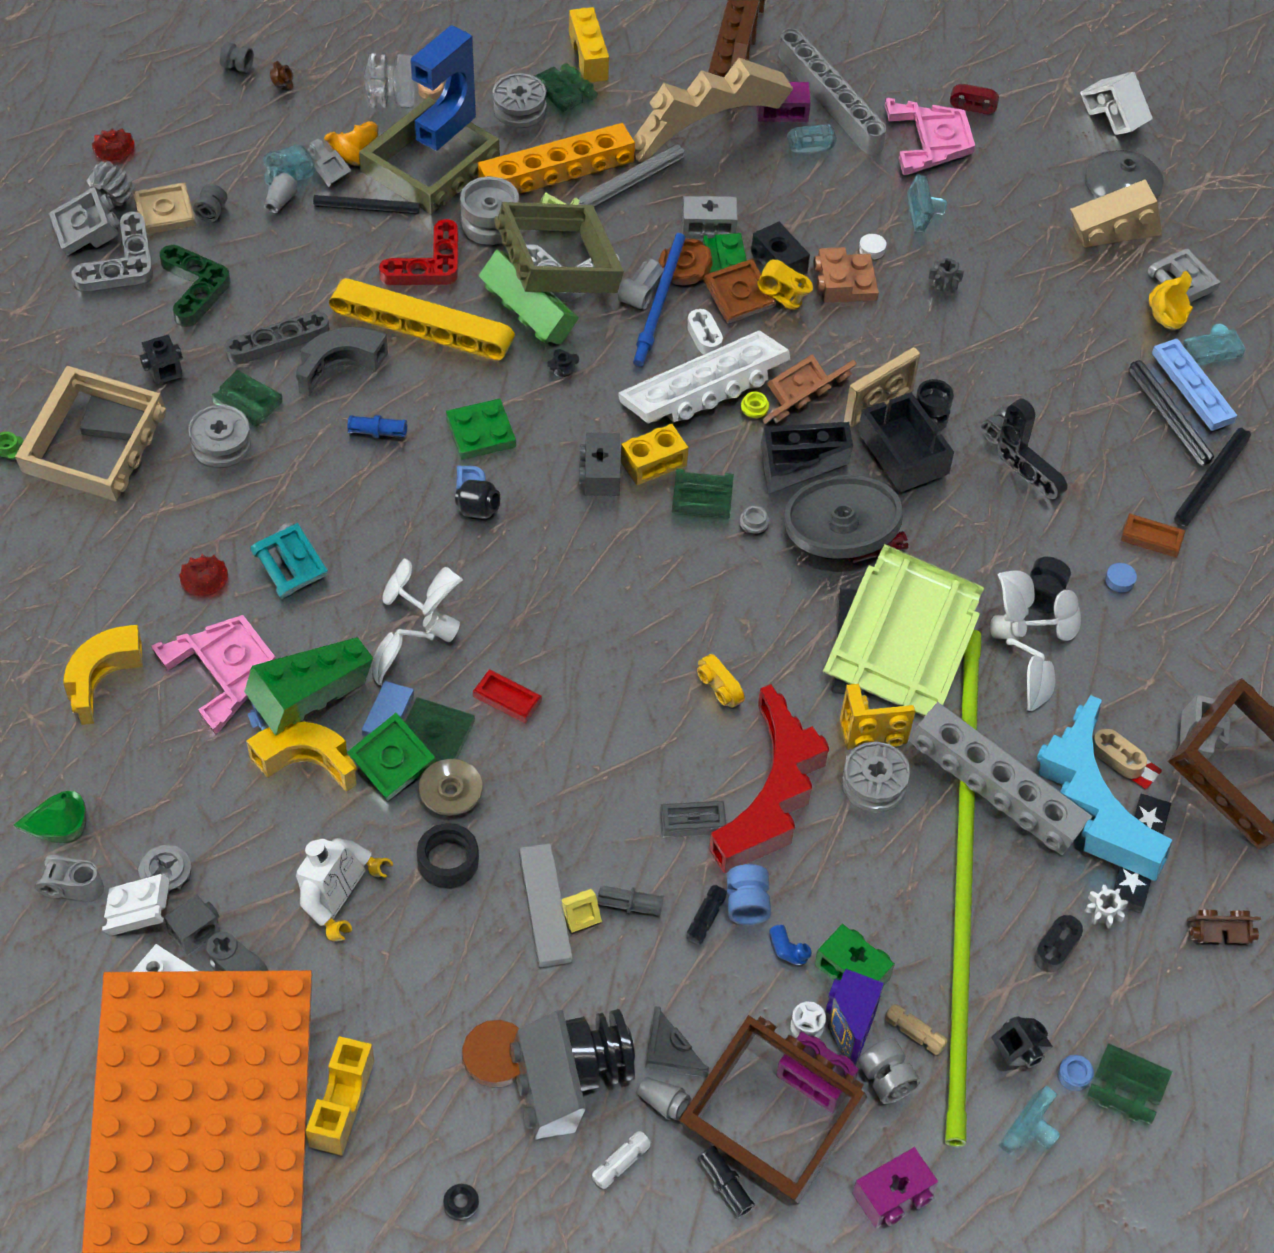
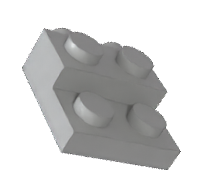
M95 186L49 212L61 249L66 255L73 253L90 242L97 248L119 235L117 227L120 226V222L117 216L110 212V209L114 208L113 203L107 194L102 195Z

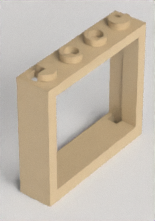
M66 366L15 456L21 472L117 501L121 492L127 489L129 477L133 469L139 466L146 445L149 446L151 444L154 430L158 423L164 420L166 408L161 394ZM79 392L144 411L108 480L42 460Z

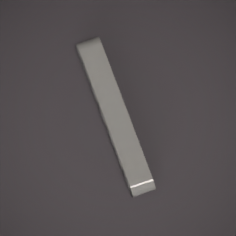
M794 28L783 30L780 33L778 52L782 62L800 82H809L810 93L863 152L871 155L879 154L884 146L885 124L799 30Z

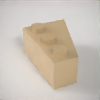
M1146 179L1070 209L1073 226L1084 248L1162 235L1158 202Z

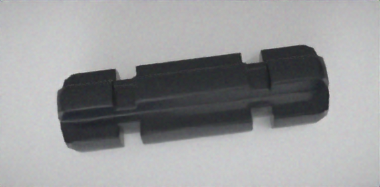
M718 885L710 887L707 898L703 900L694 917V922L691 923L687 930L686 938L695 944H701L707 935L706 932L710 929L720 910L719 907L722 906L726 899L727 891Z

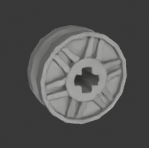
M510 74L501 78L494 86L493 109L496 118L501 123L509 127L524 128L537 124L544 118L547 110L546 89L540 79L529 74Z
M227 405L206 407L192 417L188 426L192 453L198 461L207 466L216 468L230 467L241 462L248 455L251 448L248 419L243 412L235 407Z
M878 741L864 743L854 748L847 756L842 777L843 791L848 800L861 810L872 813L887 812L897 807L905 798L911 773L909 762L903 753L891 744Z

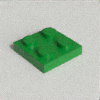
M501 399L446 411V419L461 460L516 448V438Z
M397 712L347 752L387 801L420 776L430 765L437 762L434 755Z

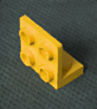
M859 684L847 685L840 715L846 749L852 750L864 743L877 741L891 744L894 747L907 744L916 712L914 705L869 709L867 696H862Z

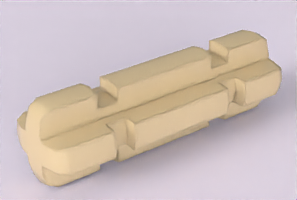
M893 1004L887 1011L885 1020L894 1027L899 1025L901 1027L900 1031L920 1045L925 1043L927 1045L926 1049L935 1055H939L947 1044V1038L938 1032L934 1034L931 1032L933 1028L911 1013L905 1014L906 1010L898 1004Z

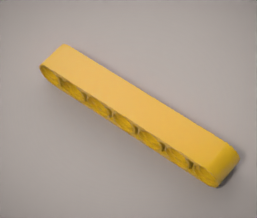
M342 279L329 299L330 308L340 315L493 360H502L505 357L515 337L512 328L506 324L352 279Z

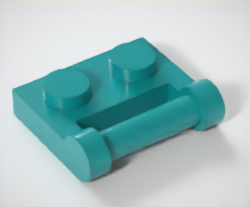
M298 523L256 542L250 548L254 557H259L277 586L276 592L281 599L327 576V568ZM276 548L292 573L293 579L286 580L271 556L270 549Z

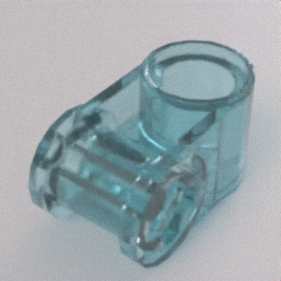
M299 144L269 152L263 158L267 169L264 179L270 186L273 178L280 173H286L298 181L311 177L316 171L313 167L315 164L305 147Z

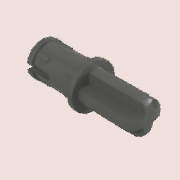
M601 886L597 900L600 905L625 909L629 914H631V911L660 917L664 896L636 892L635 888H632L630 891Z

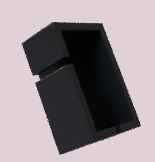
M912 392L890 399L888 408L885 402L861 411L858 433L899 492L950 474L954 451L942 434L937 435V427Z

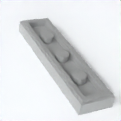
M551 843L520 847L519 855L539 968L572 963V953Z

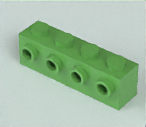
M496 249L479 274V277L486 283L485 288L494 295H499L503 299L501 303L509 310L515 311L520 315L518 320L527 327H532L536 331L535 336L546 344L553 342L561 345L579 319L552 292H525L521 281L517 279L516 269L509 260V253Z

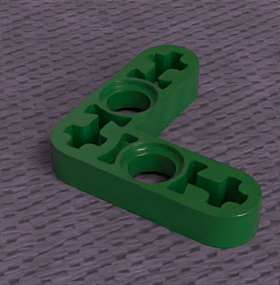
M178 245L165 246L161 249L159 255L163 269L193 282L192 286L173 306L176 323L183 327H190L195 325L230 286L229 270L217 262ZM193 265H199L202 267L198 271L188 270V268ZM201 292L209 294L206 298L203 299L195 297L198 293Z

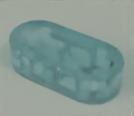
M814 125L796 127L790 130L787 134V141L792 152L805 153L829 150L836 145L837 137L832 126Z

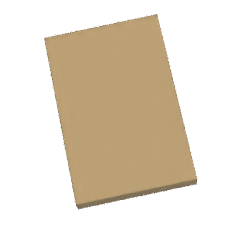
M913 347L852 383L849 387L844 422H849L850 428L860 423L861 411L882 402H885L888 406L890 399L912 392L920 352Z

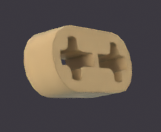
M1101 729L1095 734L1093 750L1096 757L1126 778L1134 779L1142 775L1147 764V757L1142 750L1114 730ZM1110 743V744H1112V746H1111V745H1107V746L1105 747V746H1103L1102 744ZM1132 761H1135V762H1136V763H1132L1131 765H1129V764L1126 763V762H1129V763H1130V762H1132Z

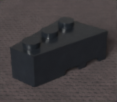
M835 422L764 427L761 451L767 493L775 492L849 464L853 450L850 423Z

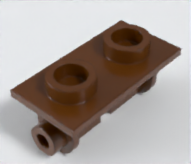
M1198 910V915L1187 918V921H1196V927H1191L1190 936L1192 940H1197L1198 943H1222V931H1227V943L1252 944V941H1258L1259 938L1258 928H1253V922L1260 921L1261 917H1250V911L1235 910L1230 911V916H1218V910Z

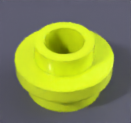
M750 392L743 398L741 410L748 417L760 418L768 413L769 402L761 392Z

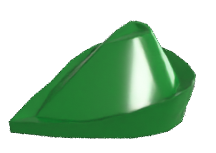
M75 791L60 792L23 816L14 824V827L29 835L50 842L69 843L75 841L82 835L85 828V802L80 793Z

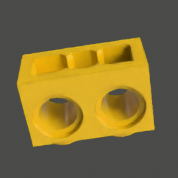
M673 424L621 443V463L635 484L640 485L687 466L689 447Z

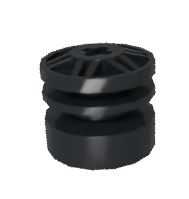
M620 1009L609 1011L610 1027L603 1012L596 1014V1030L592 1031L585 1017L565 1021L582 1091L598 1088L600 1086V1071L605 1070L611 1084L618 1083L617 1067H619L624 1081L635 1079L633 1039Z

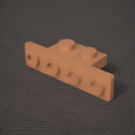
M813 354L776 376L767 385L781 406L762 419L763 422L766 424L774 419L778 423L790 415L788 409L795 406L798 410L811 401L810 395L816 393L817 396H820L832 388L829 384L832 381L836 380L838 384L852 375L850 369L857 365L856 361L852 360L827 376Z

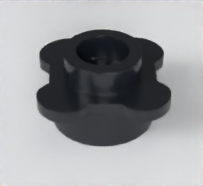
M557 349L553 352L554 357L552 360L547 362V367L553 370L557 376L567 377L574 372V365L579 363V356L577 354H570L562 349Z

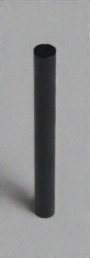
M314 195L313 204L316 206L408 213L420 212V203L326 195Z

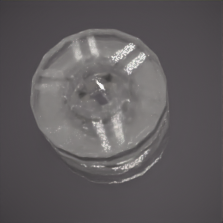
M369 53L367 66L365 67V93L368 98L369 108H377L378 96H381L382 108H387L389 97H394L396 108L414 109L415 81L412 80L410 60L414 56L413 54H396L394 65H389L387 54L382 53L381 65H377L376 53Z

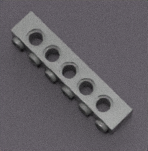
M939 702L921 720L909 739V742L915 745L920 752L927 754L939 763L944 770L955 775L971 790L979 793L991 802L996 809L1006 813L1018 822L1023 829L1030 831L1042 840L1048 848L1055 850L1062 856L1084 829L1088 819L1092 818L1089 813Z

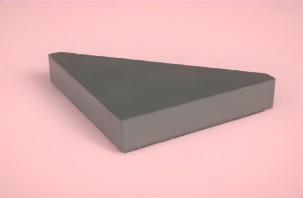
M655 1006L645 1068L708 1077L709 1067L700 1060L692 1050L690 1043L677 1027L671 1024L662 1013L661 1008Z

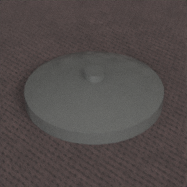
M837 475L809 483L790 498L785 508V526L790 539L801 549L827 558H852L872 553L895 538L903 520L902 504L896 492L878 480L858 475Z

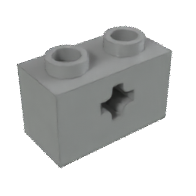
M683 196L682 228L685 237L703 238V235H707V238H715V235L736 233V197Z

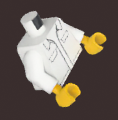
M323 838L314 840L306 846L305 852L307 857L296 873L300 887V905L320 926H326V936L329 940L342 941L345 938L340 934V931L343 933L352 932V926L346 920L335 922L333 919L366 871L363 866L367 865L369 873L374 877H388L381 872L380 865L393 867V862L389 858L371 857L372 852L351 840L335 838L332 841Z

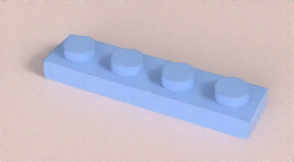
M1178 338L1154 346L1152 355L1211 431L1235 423L1237 414Z

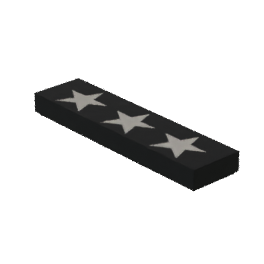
M1141 793L1134 817L1163 835L1172 803ZM1120 866L1113 891L1119 888L1121 900L1128 901L1126 908L1142 913L1151 879Z

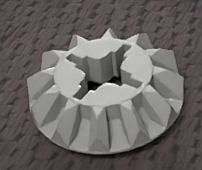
M162 845L149 850L142 857L138 866L140 880L159 875L158 863L161 866L164 865V867L170 868L172 876L161 873L170 879L168 893L175 888L181 889L185 880L190 879L192 868L187 853L173 845Z

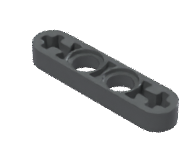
M314 311L228 339L225 344L227 359L233 364H243L308 343L318 335L330 330L328 316L323 312ZM288 330H295L298 332L295 336L292 337L284 335V333ZM264 338L271 340V343L267 345H260L257 342Z

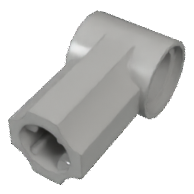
M656 260L644 261L631 279L626 278L623 281L618 292V300L645 310L651 301L654 289L660 282L664 268Z

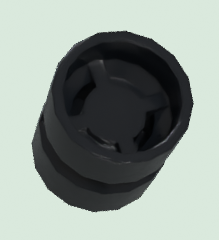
M938 379L926 380L919 385L916 399L938 431L943 430L949 421L950 409L954 398L953 389L944 381Z
M1046 556L1035 561L1030 573L1035 592L1034 602L1030 606L1031 609L1041 613L1054 612L1055 599L1061 591L1066 589L1071 576L1070 568L1060 559Z

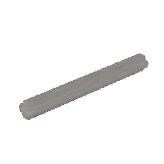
M679 144L671 146L579 196L578 199L580 201L578 205H593L594 207L682 159L685 152L684 148Z

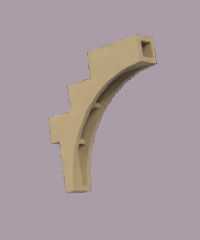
M738 58L725 77L701 70L687 90L663 83L650 101V105L653 108L652 113L633 137L635 142L634 155L639 162H644L651 158L670 138L690 124L726 109L741 106H767L779 109L793 88L782 72L742 58Z

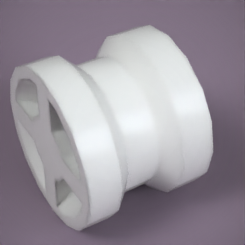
M803 1002L796 1006L790 1024L792 1036L797 1038L802 1031L808 1036H815L820 1039L826 1022V1014L823 1008L814 1002ZM804 1024L810 1025L811 1028L805 1027V1026L803 1027L802 1025H804Z

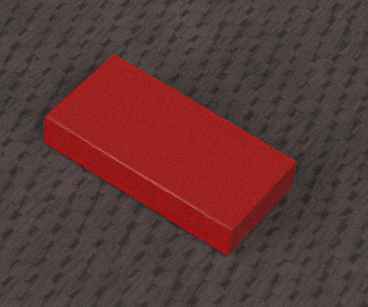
M490 669L473 690V697L525 724L542 702L541 695Z

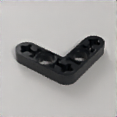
M1020 398L1006 409L997 445L998 454L1006 464L1049 499H1056L1067 490V482L1060 472L1028 447L1036 413L1033 406L1027 400Z

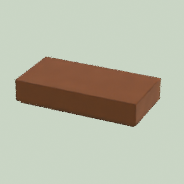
M1129 513L1120 541L1177 558L1186 530Z

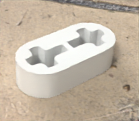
M704 309L691 311L688 316L687 328L698 350L702 354H707L722 347V333L710 312Z

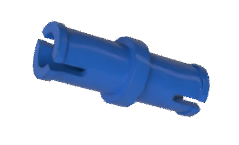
M350 415L347 428L349 434L373 435L374 438H380L381 436L406 438L408 425L407 420L383 419L381 415H375L374 418Z

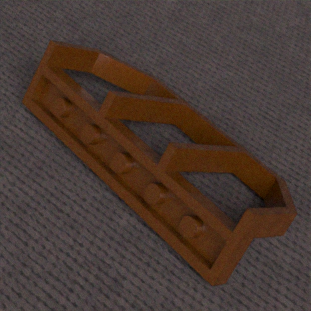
M765 0L727 1L709 73L725 77L738 58L749 61L751 45L756 44L759 13H764Z

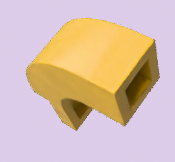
M138 625L121 626L103 631L84 642L71 656L65 669L63 684L68 700H71L72 712L78 713L81 725L94 724V691L98 683L106 675L121 669L143 667L142 640Z
M310 722L291 723L285 727L283 732L276 736L268 727L246 740L249 757L267 778L289 764L304 761L316 763L325 768L346 792L357 785L355 775L357 767L347 754L346 741L335 731L325 726Z

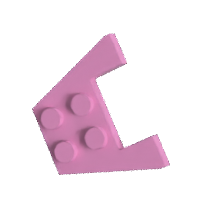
M893 98L885 99L884 106L888 121L915 120L923 150L900 151L899 162L903 175L918 172L974 153L975 142L965 110L933 105L931 109L918 107L917 102L908 101L906 105L895 103Z
M243 615L205 627L206 631L191 636L186 633L177 636L175 641L166 644L159 642L151 646L168 671L195 653L224 690L222 694L198 709L215 734L221 731L247 700L248 696L244 690L252 665L276 659L275 655Z

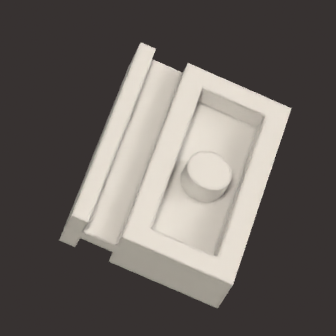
M159 874L109 888L104 916L107 919V925L103 926L102 931L109 936L162 923L164 918L161 916V910L166 907L170 879Z

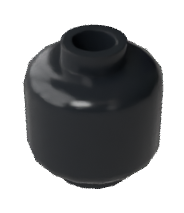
M470 479L465 481L456 491L455 503L463 516L487 519L499 509L500 493L491 482Z

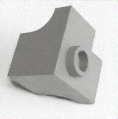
M1196 695L1184 708L1181 718L1180 745L1216 699ZM1224 716L1198 749L1205 758L1209 759L1214 754V747L1225 749L1228 746L1230 717Z

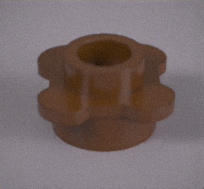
M279 61L274 62V68L270 70L271 81L277 88L286 86L287 89H292L293 82L291 80L293 79V73L288 65H281Z

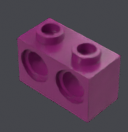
M801 1031L796 1039L806 1046L803 1050L805 1053L813 1058L817 1054L825 1057L835 1065L832 1071L843 1078L846 1073L852 1075L855 1079L857 1078L859 1069L855 1067L848 1057L835 1054L826 1048L822 1040L815 1036H808ZM785 1054L780 1059L776 1074L778 1078L832 1114L836 1111L846 1097L844 1093Z

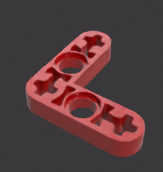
M442 219L434 225L433 258L385 259L379 265L380 280L387 285H449L454 283L458 278V226L455 221ZM445 231L449 232V239L443 238ZM442 249H450L453 251L452 253L447 255L439 253V251ZM443 265H448V272H443ZM418 268L425 270L423 274L419 275L412 273L413 270Z

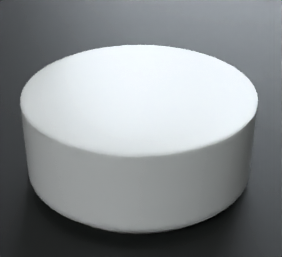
M867 234L860 239V254H871L872 259H879L885 254L886 241L882 236Z

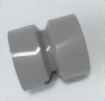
M894 1038L876 1043L868 1048L858 1059V1063L867 1078L875 1080L873 1088L883 1104L896 1102L909 1095L918 1087L921 1081L912 1065L904 1063L906 1056Z

